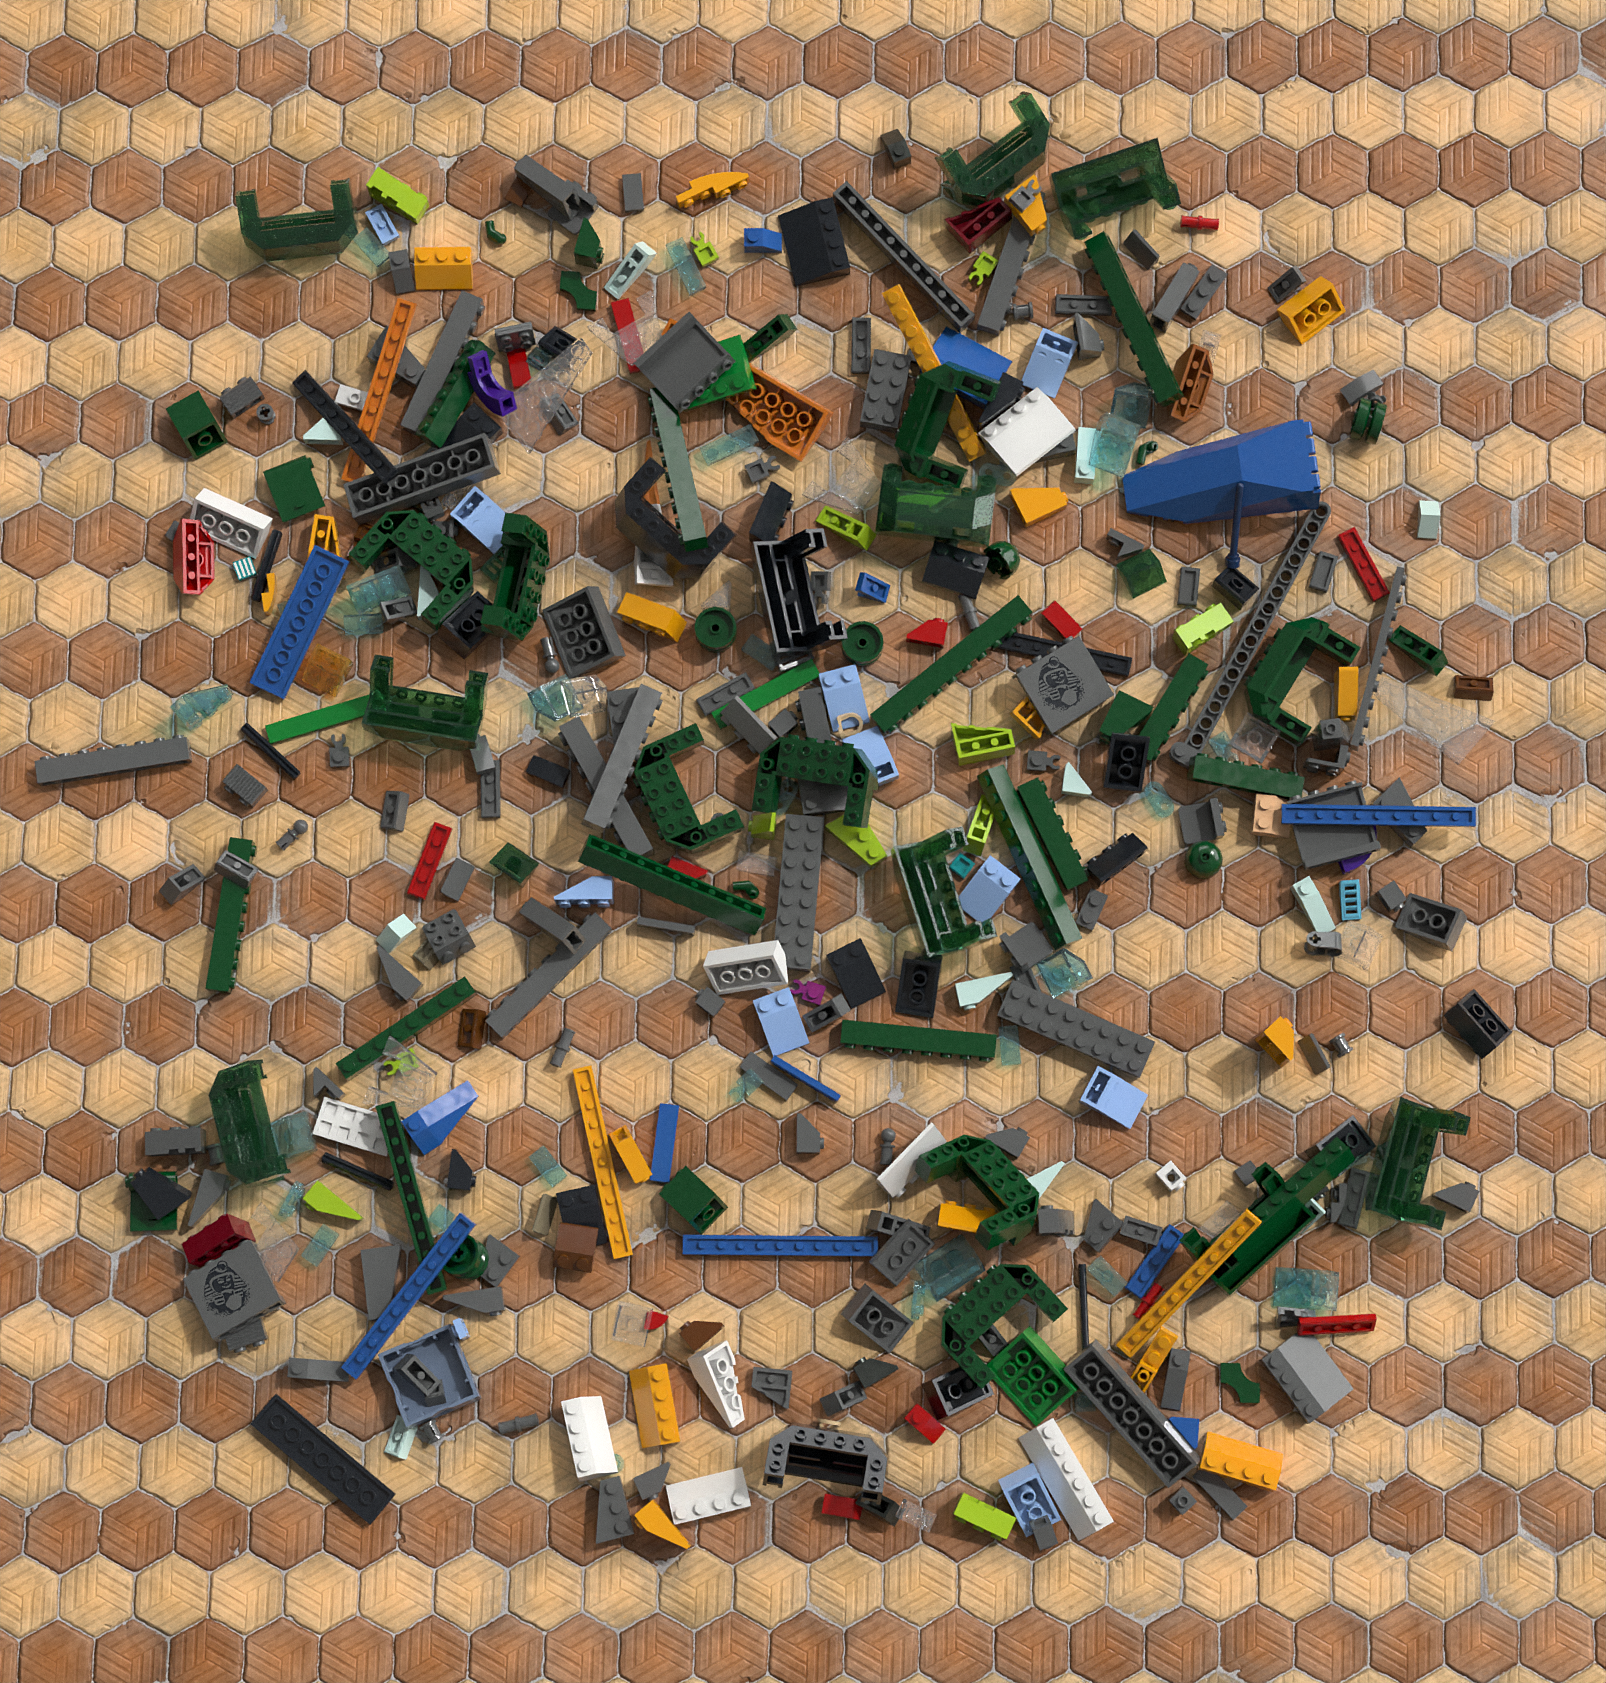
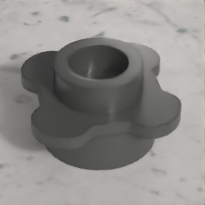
M1374 392L1368 394V400L1371 401V411L1376 404L1374 401L1379 403L1386 402L1384 395L1379 396Z

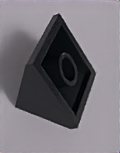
M554 326L538 342L540 351L570 369L573 368L587 344L557 326Z
M1228 567L1215 578L1212 584L1214 589L1239 610L1260 589L1238 569Z

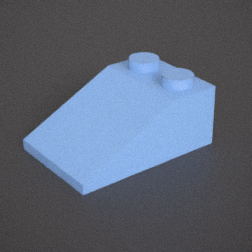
M856 664L818 674L833 732L839 731L837 717L845 713H857L861 716L863 724L870 723ZM849 717L841 721L842 728L844 730L859 726V721L854 717Z
M990 855L954 904L985 926L1018 885L1021 878Z
M789 987L753 1000L773 1057L774 1055L777 1056L809 1044Z
M1034 1463L998 1480L1026 1537L1033 1534L1029 1521L1048 1515L1051 1524L1061 1520Z

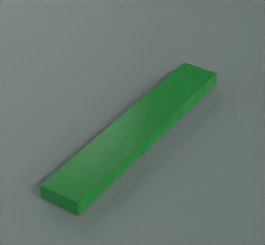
M810 659L739 698L752 712H755L817 679L819 671L813 660ZM728 704L711 712L720 730L727 727L721 720L723 715L720 712Z
M372 693L268 724L265 727L270 744H275L379 713L381 710L376 693Z

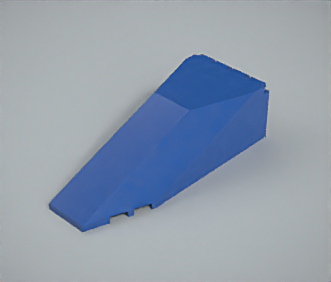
M1304 419L1292 420L1180 450L1122 476L1126 511L1130 514L1146 517L1149 515L1162 517L1163 520L1167 521L1168 519L1183 521V524L1233 519L1236 485L1238 483L1244 485L1241 517L1318 509L1321 489L1319 488H1321L1319 474H1311L1318 472L1316 456H1310L1316 454L1314 439L1310 438L1313 436L1311 421L1304 422Z

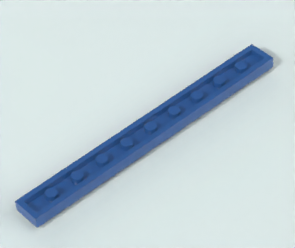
M1282 804L1281 824L1475 827L1476 807Z
M462 1212L458 1214L341 1368L356 1380L361 1376L477 1224Z
M683 1235V1255L875 1256L878 1252V1237Z

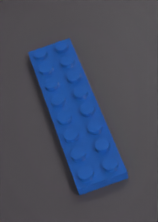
M314 545L249 683L282 699L286 698L350 561Z

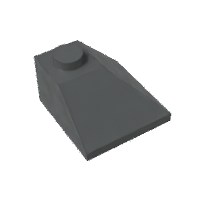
M1076 313L1072 326L1075 341L1078 342L1076 348L1078 360L1101 357L1102 351H1104L1103 339L1100 340L1099 333L1079 313Z

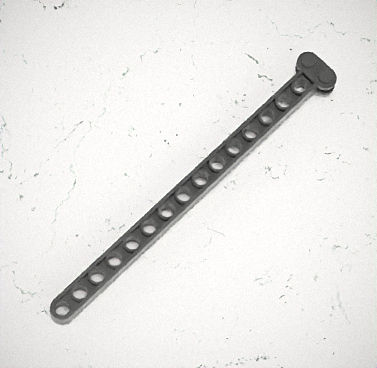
M1321 501L1318 509L1325 511L1324 516L1317 515L1316 509H1311L1185 743L1176 742L1172 745L1169 757L1176 764L1188 769L1190 757L1197 755V753H1202L1205 744L1331 514V508L1326 502ZM1314 525L1317 531L1310 532L1307 526ZM1305 541L1308 548L1303 549L1299 547L1298 542ZM1296 557L1299 560V564H1291L1290 558ZM1281 574H1288L1290 576V580H1282ZM1272 590H1279L1281 597H1274ZM1270 606L1273 612L1267 614L1264 612L1263 607ZM1261 622L1264 629L1257 630L1254 627V623ZM1245 639H1253L1255 645L1248 646L1245 643ZM1244 655L1246 662H1238L1236 656ZM1227 672H1236L1237 678L1230 679ZM1220 687L1226 688L1228 695H1221L1218 689ZM1210 704H1217L1219 711H1211ZM1201 721H1209L1210 728H1203ZM1192 737H1199L1202 743L1195 745L1192 742Z

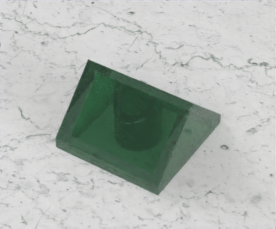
M1150 549L1116 565L1133 599L1167 582L1160 560Z
M509 842L489 862L491 867L522 888L539 865V862Z

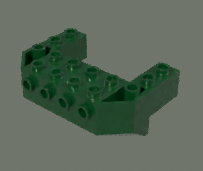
M947 361L918 375L914 386H916L914 393H911L908 400V409L904 411L901 419L903 423L895 435L896 442L894 446L904 469L918 478L926 477L960 490L964 484L968 469L934 456L958 389L992 402L996 398L1002 381L951 361Z
M414 510L386 512L348 553L349 559L365 572L387 547L389 549L399 547L444 585V588L421 613V618L437 632L441 624L459 606H462L474 592L471 554L466 549H460L456 546L457 543L453 538L444 536L442 530L437 525L433 524L432 526L427 522V517L421 512L416 513Z
M505 512L501 530L503 532L501 544L506 549L493 606L484 605L480 622L482 624L481 632L499 638L523 641L532 630L534 622H536L538 617L537 608L542 599L541 590L546 581L545 572L550 564L547 531L527 515Z
M1314 617L1288 622L1284 625L1283 629L1278 628L1273 636L1276 639L1273 645L1268 644L1263 652L1266 655L1263 661L1258 660L1254 670L1256 672L1254 676L1251 677L1249 675L1244 683V686H1246L1244 695L1250 718L1298 747L1302 745L1312 727L1279 707L1316 648L1344 666L1349 667L1361 648L1328 628L1330 624Z
M696 723L644 746L634 770L635 777L632 778L636 788H641L643 795H641V799L644 805H648L651 810L648 814L652 822H656L659 827L656 831L660 840H665L668 846L690 854L710 848V845L744 830V825L736 809L701 825L672 764L671 759L705 744Z
M788 734L787 738L780 737L760 753L752 803L753 811L775 812L777 814L782 776L848 786L843 825L868 828L873 790H878V774L876 768L862 749L854 748V744L843 743L842 746L835 745L836 741L824 740V743L817 742L818 738L806 737V740H800L798 735Z
M964 1134L919 1155L915 1172L926 1184L946 1174L955 1182L968 1177L999 1211V1213L981 1221L975 1238L987 1251L1006 1241L1015 1246L1031 1232L1037 1215L1039 1192L991 1140Z
M994 1264L986 1271L987 1277L983 1280L981 1278L977 1279L972 1284L974 1288L969 1293L965 1290L957 1298L959 1302L955 1306L950 1304L943 1311L945 1315L942 1317L941 1347L980 1389L988 1384L996 1375L969 1346L1025 1294L1052 1323L1068 1310L1029 1265L1000 1264L996 1266Z

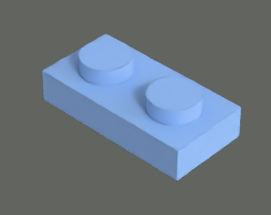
M382 204L365 212L383 246L400 238Z
M462 1318L453 1320L454 1325L451 1328L454 1336L459 1337L461 1340L469 1338L470 1335Z

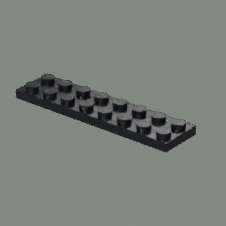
M278 1394L272 1397L252 1421L251 1425L368 1524L371 1525L396 1495L394 1491Z

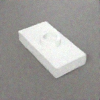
M340 384L335 402L342 406L363 411L368 392Z

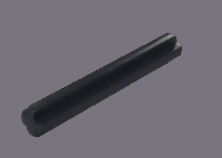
M272 530L250 597L255 602H260L262 599L261 593H264L267 584V574L271 571L283 535L279 530Z
M245 723L241 727V731L292 779L295 780L299 777L300 771L250 724Z
M327 1152L322 1157L321 1161L385 1190L391 1191L393 1189L394 1182Z

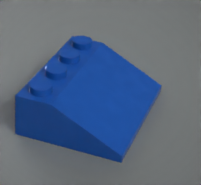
M947 326L932 347L941 364L951 361L996 380L1000 379L1003 372L1007 373L1012 364L1011 360ZM958 389L957 395L985 409L988 400Z

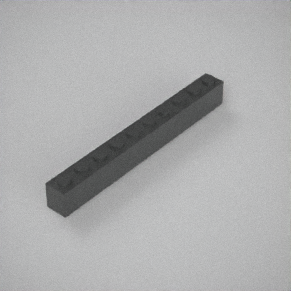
M847 181L833 192L834 202L959 333L974 321L975 314Z

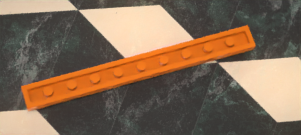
M401 298L397 299L358 423V427L373 443L417 306L416 303ZM352 448L350 449L341 478L348 482L363 477L367 466Z

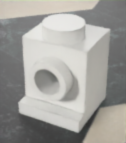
M1169 1161L1155 1173V1176L1160 1179L1170 1192L1173 1189L1177 1192L1185 1185L1183 1180L1186 1177L1172 1161ZM1171 1174L1174 1176L1175 1179L1173 1182H1170L1168 1180V1175Z

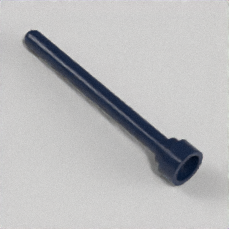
M1242 483L1236 485L1230 553L1225 557V566L1233 569L1240 567L1241 559L1237 551L1244 490Z

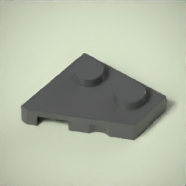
M1095 1198L1084 1240L1100 1253L1124 1225V1222Z
M489 1234L486 1244L489 1261L481 1277L493 1286L498 1287L520 1256Z
M1277 1307L1275 1327L1297 1326L1299 1318L1316 1317L1315 1310Z
M753 1367L752 1387L784 1408L789 1409L792 1371Z

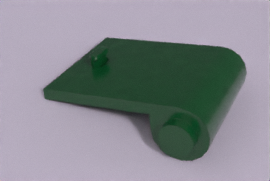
M306 455L263 471L283 523L326 507L311 470L315 467L311 457L307 458Z
M177 1171L159 1172L178 1183ZM129 1172V1176L125 1177V1187L129 1188L131 1193L130 1232L177 1230L178 1207L159 1220H156L154 1214L130 1183L135 1172Z

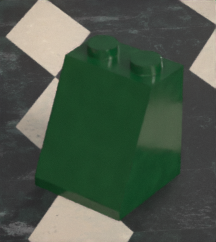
M199 390L165 408L195 460L228 442Z
M1119 690L1096 738L1099 739L1100 743L1109 746L1112 732L1129 734L1149 718L1153 706Z
M687 1166L679 1170L671 1182L667 1183L659 1193L701 1235L728 1208L718 1195Z

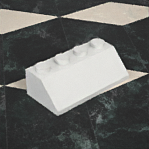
M205 488L195 498L190 516L192 520H200L212 540L254 559L258 557L269 534L273 519Z
M779 940L708 951L703 965L717 995L788 983L786 957Z
M578 1397L561 1401L578 1480L582 1482L618 1473L602 1397Z
M742 1467L666 1486L674 1525L751 1506Z

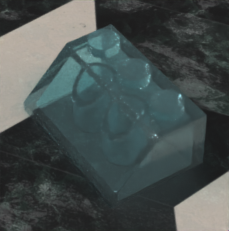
M400 565L346 586L357 613L362 615L373 612V609L379 607L381 602L408 597V594H411Z
M962 1234L921 1259L914 1267L936 1302L986 1271L978 1255Z

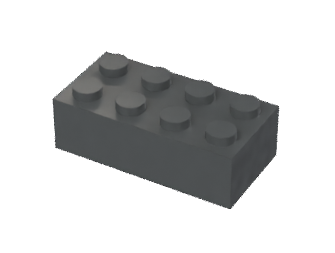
M874 349L860 427L896 434L912 356Z

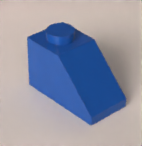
M744 228V253H782V233L765 228Z

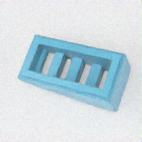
M1359 879L1340 881L1338 884L1342 921L1362 919ZM1354 886V890H1345V887ZM1355 894V898H1345V895ZM1355 902L1356 905L1346 906L1345 903ZM1346 910H1356V913L1346 914Z

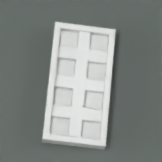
M324 1097L314 1127V1135L386 1157L388 1156L387 1146L376 1112Z

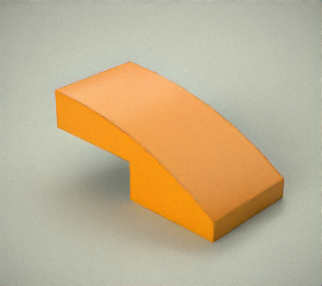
M275 573L267 574L269 592L261 593L266 616L271 615L276 601L277 577Z

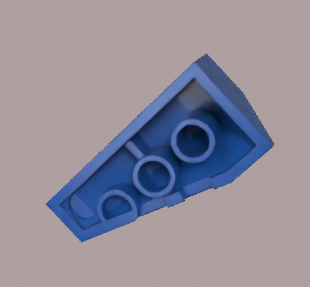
M467 1080L401 1122L425 1156L443 1143L447 1135L454 1129L479 1096Z

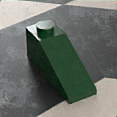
M778 314L743 343L749 363L786 340L798 330L788 314Z
M1401 625L1394 631L1391 639H1388L1419 666L1436 677L1448 664V660L1442 650Z

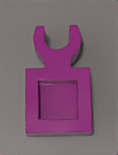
M795 979L793 983L798 984L799 989H791V993L794 995L801 993L803 994L802 1000L820 1006L826 986L807 981L805 986L800 980Z

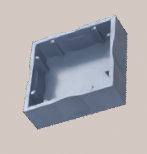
M451 1324L429 1332L413 1342L403 1343L378 1354L387 1380L394 1390L401 1416L408 1429H412L482 1399L460 1342L454 1336ZM406 1354L415 1355L439 1380L442 1379L446 1396L445 1404L428 1407L424 1394L407 1382L394 1369Z

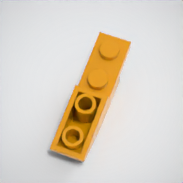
M721 172L699 177L689 181L690 190L677 195L676 203L680 209L682 207H690L694 204V201L700 198L701 200L708 198L711 193H714L716 199L727 197L731 194V191L745 188L750 183L748 173Z
M1162 1326L1130 1376L1144 1393L1178 1338L1176 1334Z

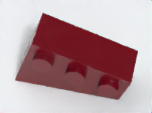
M998 197L978 205L977 208L963 211L957 216L944 219L945 228L970 254L1012 219V210Z
M227 1213L221 1215L212 1224L206 1225L197 1234L188 1237V1240L182 1243V1247L188 1263L202 1267L206 1262L220 1258L223 1252L237 1248L238 1244L242 1241L252 1240L256 1242L249 1222Z

